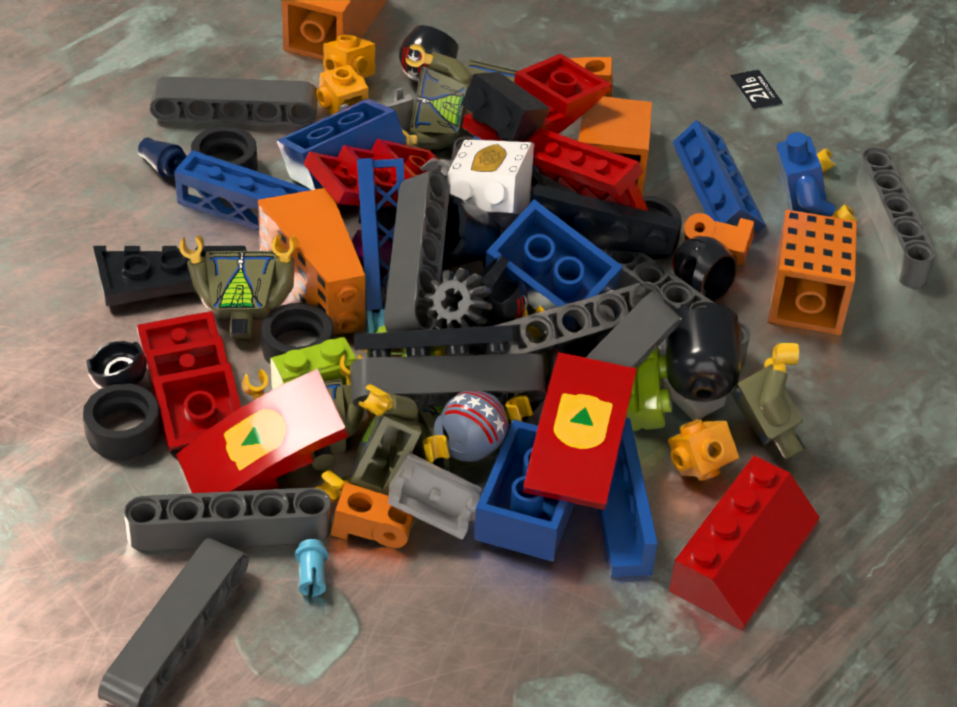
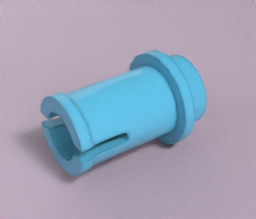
M304 540L295 551V559L299 563L300 573L299 592L308 596L309 585L312 584V596L321 595L326 591L324 562L328 559V550L320 540Z

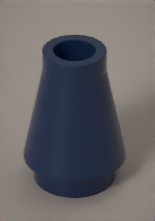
M149 137L144 138L138 146L139 155L145 158L163 177H175L174 171L187 157L179 145L157 141Z

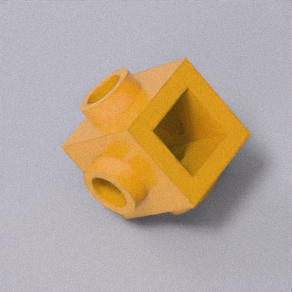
M341 35L337 37V40L323 44L324 72L350 65L358 76L367 78L375 75V43L354 35Z
M350 65L319 73V88L316 90V96L320 106L326 108L333 115L339 112L341 105L348 104V107L368 99V86L362 76H358Z
M695 420L680 427V434L667 439L671 448L672 463L680 472V475L697 476L699 481L719 475L721 473L720 467L740 458L727 421L703 422L702 420Z

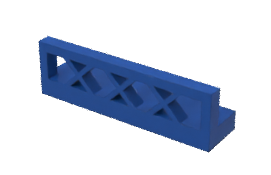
M698 120L693 122L672 143L706 215L710 216L715 222L718 221L734 226L738 225L740 218L754 221V230L760 232L766 227V224L723 138Z
M193 150L174 171L178 204L258 231V217L249 209L251 207L258 210L257 200L311 190ZM188 186L195 188L202 198L188 194ZM217 197L227 199L234 208L225 206Z
M372 158L357 159L367 310L385 309L386 301L383 302L382 286L386 282L389 272L382 279L381 265L388 271H390V266L380 259V248L389 238L393 240L395 225L388 231L378 222L377 212L387 200L397 208V203L391 196L397 189L399 195L400 184L405 180L403 158L373 160ZM396 167L397 183L386 194L375 184L374 169ZM376 191L384 197L378 204L376 202ZM378 227L384 233H386L385 237L380 242Z
M626 418L606 509H598L611 577L652 575L658 545L630 418Z

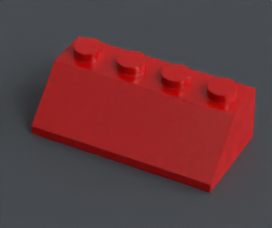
M753 455L675 559L669 592L744 630L819 522V515L792 475Z

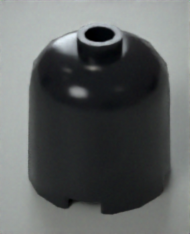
M450 193L442 269L446 270L449 267L479 260L483 261L485 268L486 251L501 236L499 224L488 212Z
M707 302L706 308L689 310V305L679 307L674 312L682 320L665 339L666 375L668 382L676 393L689 400L709 402L721 399L734 389L740 378L742 329L738 323V316L728 307L712 302Z

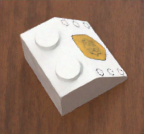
M464 140L448 171L449 193L488 213L520 215L530 204L534 143Z

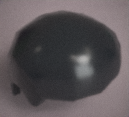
M113 341L98 348L93 356L87 359L86 364L89 377L97 388L101 389L113 384L130 383L138 385L144 378L147 361L138 342Z

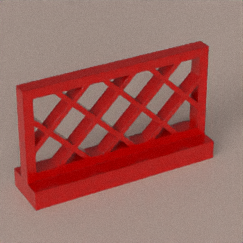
M539 128L525 141L534 143L532 165L536 166L541 174L581 195L649 211L635 182L643 173L639 161L543 128Z

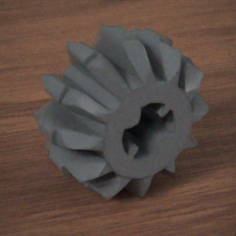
M459 268L456 274L449 270L443 271V283L438 280L431 281V285L436 292L434 295L427 294L424 297L426 301L434 303V306L429 308L426 314L428 317L437 318L435 322L437 329L475 327L474 322L482 325L487 323L485 317L481 314L482 310H491L493 306L491 303L483 301V299L492 291L489 287L480 286L482 283L480 275L473 274L470 276L468 270ZM458 295H461L463 297V300L459 301ZM458 303L459 309L455 308V304Z

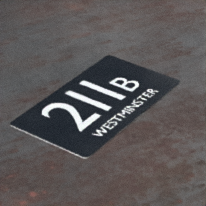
M760 70L730 75L753 109L783 104Z

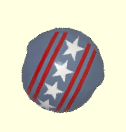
M478 390L463 391L454 396L445 405L443 412L435 421L434 434L444 435V426L449 436L447 442L450 456L461 461H479L486 458L502 444L508 431V419L504 406L495 396Z

